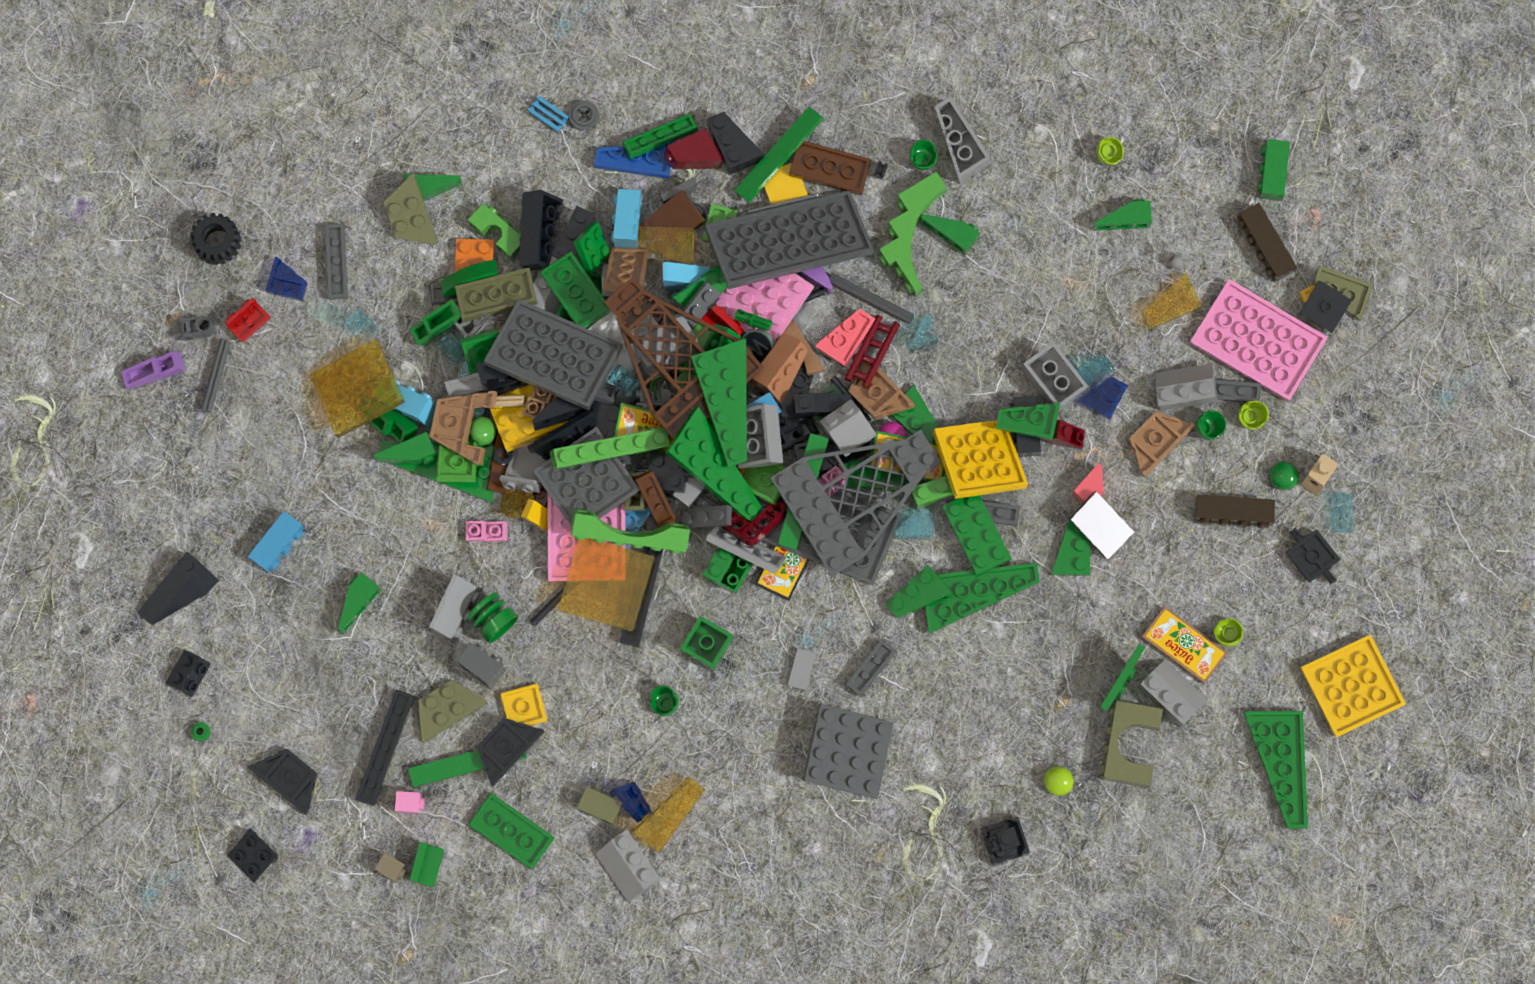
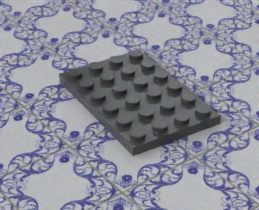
M518 299L488 352L484 365L589 410L620 354L623 344Z

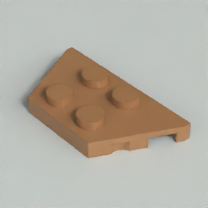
M862 362L858 371L867 374L871 365ZM879 368L868 389L861 386L863 380L855 378L849 390L854 399L875 420L915 407V404Z
M1155 411L1129 438L1130 445L1144 478L1195 427L1193 422L1188 423L1179 420V418L1169 417Z

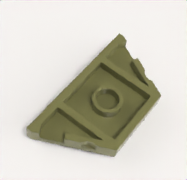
M411 174L383 202L393 231L398 239L437 244L438 239L415 174Z
M453 680L448 681L419 699L422 742L426 743L488 704L487 701Z

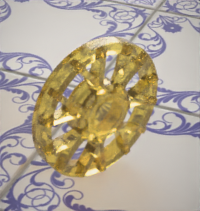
M523 490L507 491L501 500L500 508L502 513L508 518L521 517L524 511L522 507L528 502V499L525 500V498L529 496V499L534 500L533 493L524 492L521 495Z

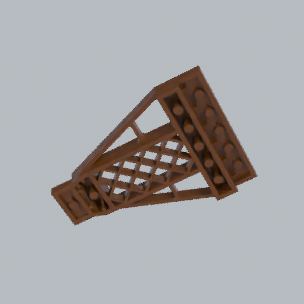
M632 276L603 304L616 317L651 416L674 440L695 407L699 406L706 419L710 417L697 376L690 381L691 371H695L694 368H691L690 357L694 356L692 354V347L698 354L705 352L696 342V339L707 329L731 340L733 343L741 339L658 299L655 295L645 291ZM669 310L703 326L704 329L695 337H692ZM652 314L663 315V325H652ZM649 315V324H639ZM666 318L671 322L673 326L666 325ZM638 327H649L648 338L637 337ZM634 328H635V336L630 332V331H631L632 329H634ZM652 328H663L662 339L651 338ZM665 328L676 329V340L665 339ZM679 332L686 340H679ZM639 341H648V351ZM651 341L662 342L661 352H650ZM665 342L676 343L675 353H664ZM678 343H688L689 354H678ZM630 344H634L655 368V373L646 381L642 378ZM747 346L746 383L764 368L751 354L752 352ZM652 355H661V365ZM664 356H675L674 367L664 366ZM678 357H689L688 368L677 367ZM664 369L674 370V380ZM677 370L688 371L687 381H677ZM660 374L676 391V395L658 411H655L645 385L656 375ZM678 384L687 385L683 389H681V387Z

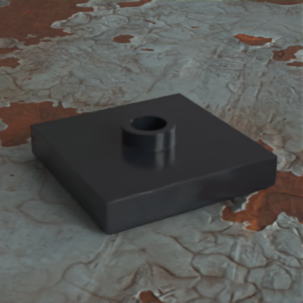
M1319 280L1299 314L1333 333L1352 300Z

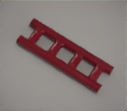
M880 315L875 316L873 324L868 330L844 377L848 382H851L853 377L863 380L861 386L865 389L869 388L900 327L898 322H893L891 327L881 323L883 317ZM877 330L887 333L884 342L873 339ZM869 345L880 349L875 358L865 354ZM861 361L871 365L867 374L857 370Z

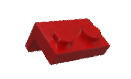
M252 298L244 301L236 313H231L227 317L225 324L244 343L271 317Z
M717 304L711 307L701 318L702 321L712 326L718 324L728 327L738 335H741L744 331L740 327V323L727 315L725 309Z

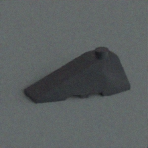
M187 551L170 570L138 613L151 625H154L169 617L175 611L207 595L219 582V579Z

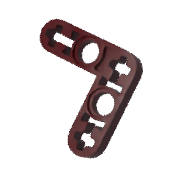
M777 501L775 505L769 504L750 523L732 511L731 526H722L721 528L746 545H756L786 516L785 505L780 501ZM764 520L769 522L767 526L759 525ZM735 523L742 525L739 529L732 528V525Z

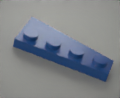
M668 145L661 146L631 160L622 146L597 148L594 168L669 179L671 165L667 164L664 159V152Z

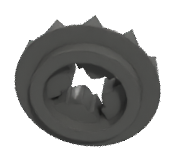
M579 101L571 107L569 119L574 127L580 130H590V128L596 126L599 120V111L592 102ZM580 112L583 114L587 112L589 120L585 118L580 120Z

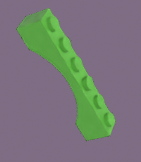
M663 428L556 448L550 451L553 471L620 456L662 450L670 445L667 433Z
M573 509L570 533L577 540L590 538L598 543L611 541L612 544L623 546L625 543L631 544L635 548L646 546L655 551L668 549L671 553L680 554L681 551L686 552L690 528L685 524L668 522L650 531L628 532L606 524L593 511Z

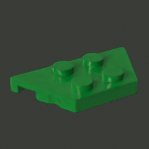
M1138 644L1102 703L1101 709L1107 712L1115 697L1120 698L1127 687L1124 685L1125 681L1130 682L1136 672L1134 666L1145 650L1144 646Z

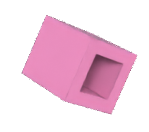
M396 791V813L420 814L421 810H424L425 798H422L421 793Z

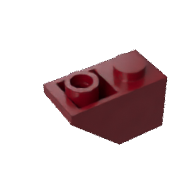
M1057 420L1053 441L1042 438L1040 440L1052 445L1082 449L1085 430L1062 420Z

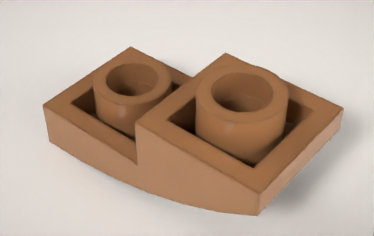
M535 387L532 396H529L522 414L535 418L551 403L554 395Z

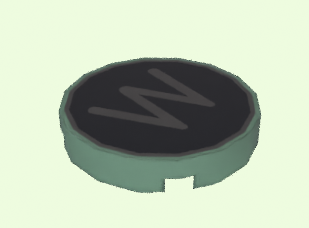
M761 329L751 330L744 334L741 339H746V346L760 364L775 346L772 336Z

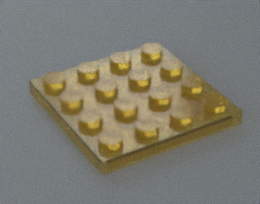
M377 339L310 374L337 438L405 403L380 342Z
M590 538L579 540L558 610L633 632L655 557L605 542L598 543Z

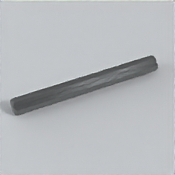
M835 273L830 274L829 280L832 285L908 324L914 319V314Z

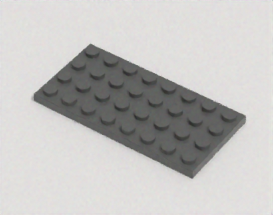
M850 191L705 225V231L728 289L874 254V248Z
M838 489L830 498L840 501L842 490ZM845 492L843 501L853 504L855 495ZM780 495L778 501L782 502L785 505V510L787 514L788 507ZM755 496L763 508L762 511L771 504ZM858 497L856 505L866 507L868 500ZM831 501L836 511H838L839 503ZM842 504L840 515L850 517L853 506ZM879 506L874 509V514L880 524L883 525L893 510ZM855 507L853 517L866 509ZM898 512L895 514L865 557L839 573L873 586L902 514ZM869 514L864 515L848 526L849 532L861 551L865 550L879 530ZM785 517L761 540L769 545L824 566L803 531L797 550L777 545ZM841 518L844 523L849 520V519ZM766 520L759 523L760 526H767L769 524ZM735 523L732 525V528L739 529L742 525Z

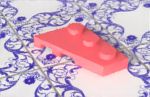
M857 309L813 347L843 367H847L875 318L863 310Z

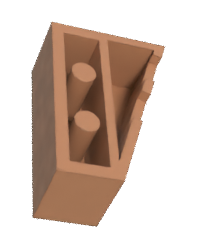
M784 332L761 363L764 368L752 380L764 395L770 392L774 400L782 405L808 349L800 340Z

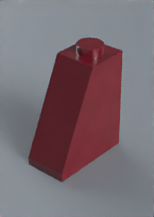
M706 128L668 145L664 152L665 161L673 169H718L725 160Z

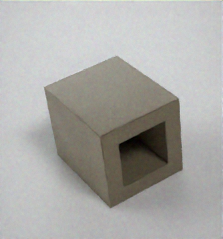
M384 852L374 870L397 883L398 880L401 881L406 875L407 870L405 868L407 866Z

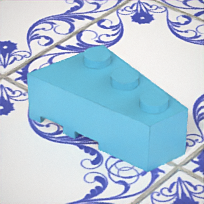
M618 189V194L614 195L616 213H613L612 216L614 231H611V243H614V247L638 248L641 190Z
M383 378L372 398L376 402L411 418L412 422L416 424L417 422L422 423L431 431L436 404L431 400L432 397L424 392L421 394L416 393L417 390L408 385L403 387L395 379L389 381Z

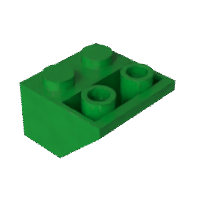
M718 547L703 573V579L719 588L737 594L753 563Z

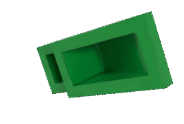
M496 260L470 265L441 280L443 297L457 295L455 289L457 285L497 276Z
M451 299L421 318V322L410 328L417 345H427L461 318L454 300Z
M368 398L363 400L360 415L383 436L390 434L399 443L415 437L418 426L408 418L379 402Z

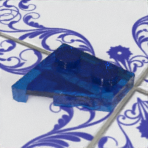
M275 257L266 286V293L303 302L308 283L283 263L280 258Z
M1111 376L1085 396L1080 397L1077 403L1110 420L1128 385Z
M635 781L608 792L611 797L616 795L623 802L621 807L637 823L653 816L649 804L645 801Z

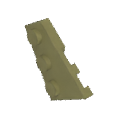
M1318 266L1312 284L1315 286L1320 280L1350 298L1352 301L1346 311L1361 321L1373 284L1323 266Z

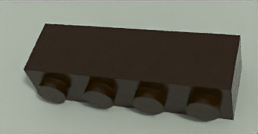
M1257 203L1241 211L1237 217V224L1247 234L1246 239L1249 245L1254 246L1259 262H1263L1265 265L1267 276L1276 282L1295 272L1297 266L1261 204Z
M1197 495L1195 498V521H1198L1201 525H1210L1211 522L1219 523L1220 526L1238 524V527H1250V525H1257V528L1267 529L1274 524L1275 500L1209 495Z

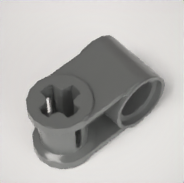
M206 316L177 320V324L180 327L179 340L182 341L210 337L216 330L215 324ZM209 323V327L206 330H201L203 324Z

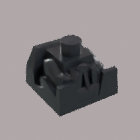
M1018 817L980 829L992 866L1030 854Z

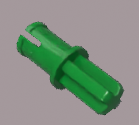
M738 309L735 314L736 321L748 324L751 328L757 327L765 331H769L772 328L773 322L759 317L757 313L752 314Z

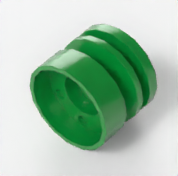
M497 592L490 594L477 603L466 618L470 623L474 622L473 627L475 629L484 625L480 635L489 644L502 637L519 618L511 607L501 610L505 601L503 599L499 600L500 595Z

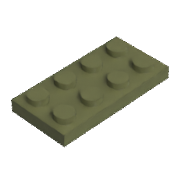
M530 268L455 286L463 322L511 311L518 299L531 305L538 304Z

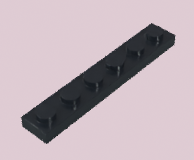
M396 689L356 796V801L375 807L412 707L414 695Z

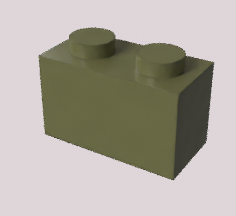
M593 785L591 788L586 787L577 809L614 826L623 806V802L620 801L621 798L611 793L607 796L602 793V789Z

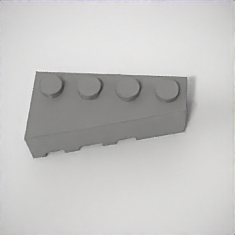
M951 96L935 106L936 114L959 183L992 164L991 158Z

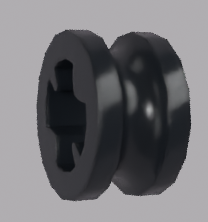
M879 160L874 177L879 176L883 180L888 163L882 164V161Z
M501 447L493 453V460L498 465H505L512 459L511 451L507 452L505 447ZM504 452V456H507V458L500 460L501 456L499 457L498 454Z

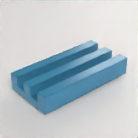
M538 96L537 100L532 103L531 108L529 107L528 113L559 133L568 121L569 116ZM539 103H541L542 105L550 109L552 112L563 118V120H560L558 117L547 111L545 108L540 106ZM537 108L542 113H544L545 115L553 119L555 122H557L559 125L556 126L555 124L547 120L545 117L537 113L535 109Z

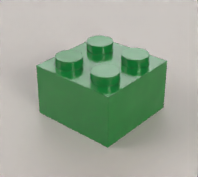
M699 616L682 644L680 652L714 672L734 640V635L704 617Z

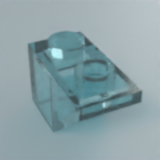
M1104 354L1084 362L1076 371L1090 387L1115 371L1111 361Z

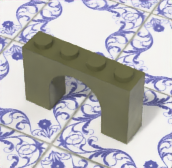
M1116 701L1114 705H1111L1109 717H1112V722L1107 725L1106 736H1109L1108 744L1105 743L1103 748V755H1106L1105 763L1102 762L1100 767V774H1103L1102 780L1145 788L1151 786L1153 766L1132 763L1126 760L1118 749V738L1122 731L1130 727L1158 731L1160 729L1163 709Z

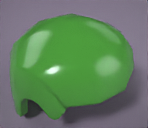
M486 417L473 419L469 435L475 442H478L479 446L489 445L496 438V426L492 420Z

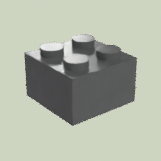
M470 642L457 659V663L489 689H492L505 672L504 664L495 655L492 654L491 657L487 655L488 652L479 643L474 645Z

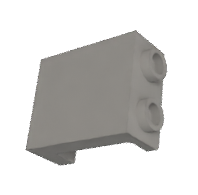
M533 442L513 450L512 459L508 464L505 476L500 475L499 478L505 489L511 491L515 489L523 490L526 493H540L542 483L533 470L545 463L546 460L536 453H530L527 446Z

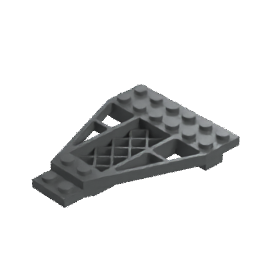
M919 430L905 440L803 457L770 479L828 573L833 577L866 556L925 473L940 464L941 461L923 432ZM878 449L877 453L851 469H846L839 458V455ZM886 451H888L889 454H890V456L882 455V454L885 453ZM834 456L843 473L829 483L820 485L807 461ZM881 457L891 459L889 470L878 468ZM877 458L876 467L865 465ZM894 462L901 473L892 471ZM861 467L859 477L849 475ZM864 467L875 469L873 480L862 478ZM878 470L888 473L886 483L875 481ZM891 473L901 476L899 486L889 484ZM845 477L843 487L833 485ZM848 477L858 479L856 490L846 488ZM905 478L907 484L902 487L903 480ZM861 480L872 483L870 493L859 491ZM875 484L885 486L883 497L872 494ZM829 487L828 494H826L824 490ZM888 487L898 489L886 497ZM832 488L842 490L840 501L830 498ZM845 491L856 493L853 504L843 501ZM904 492L905 495L883 525H881L874 514V509ZM858 494L869 496L866 507L856 505ZM872 497L882 499L869 507ZM831 501L839 503L838 511H836ZM842 504L853 506L850 517L840 515ZM855 507L866 509L853 517ZM869 514L879 530L865 550L861 551L849 532L848 526L864 515ZM841 518H845V519H849V520L844 523Z

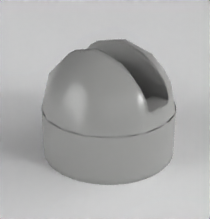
M1181 253L1175 254L1170 258V266L1173 269L1184 268Z

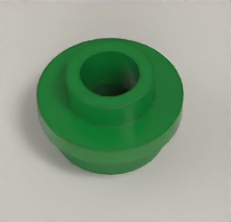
M197 722L191 728V736L196 741L203 742L210 736V727L204 722ZM199 728L204 730L202 735L197 734Z

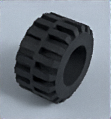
M210 213V217L204 215V219L202 221L198 219L196 221L198 225H193L192 227L194 232H191L190 237L192 238L191 244L202 260L204 259L209 264L210 262L213 265H218V262L225 264L227 259L230 262L232 260L231 256H236L238 254L237 249L241 248L239 230L235 223L229 217H224L223 214L218 213V216H216L215 213ZM223 231L226 233V239L220 246L209 247L206 245V239L212 232Z

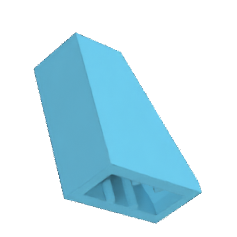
M663 262L664 291L683 290L689 283H694L700 279L701 275L710 270V267Z

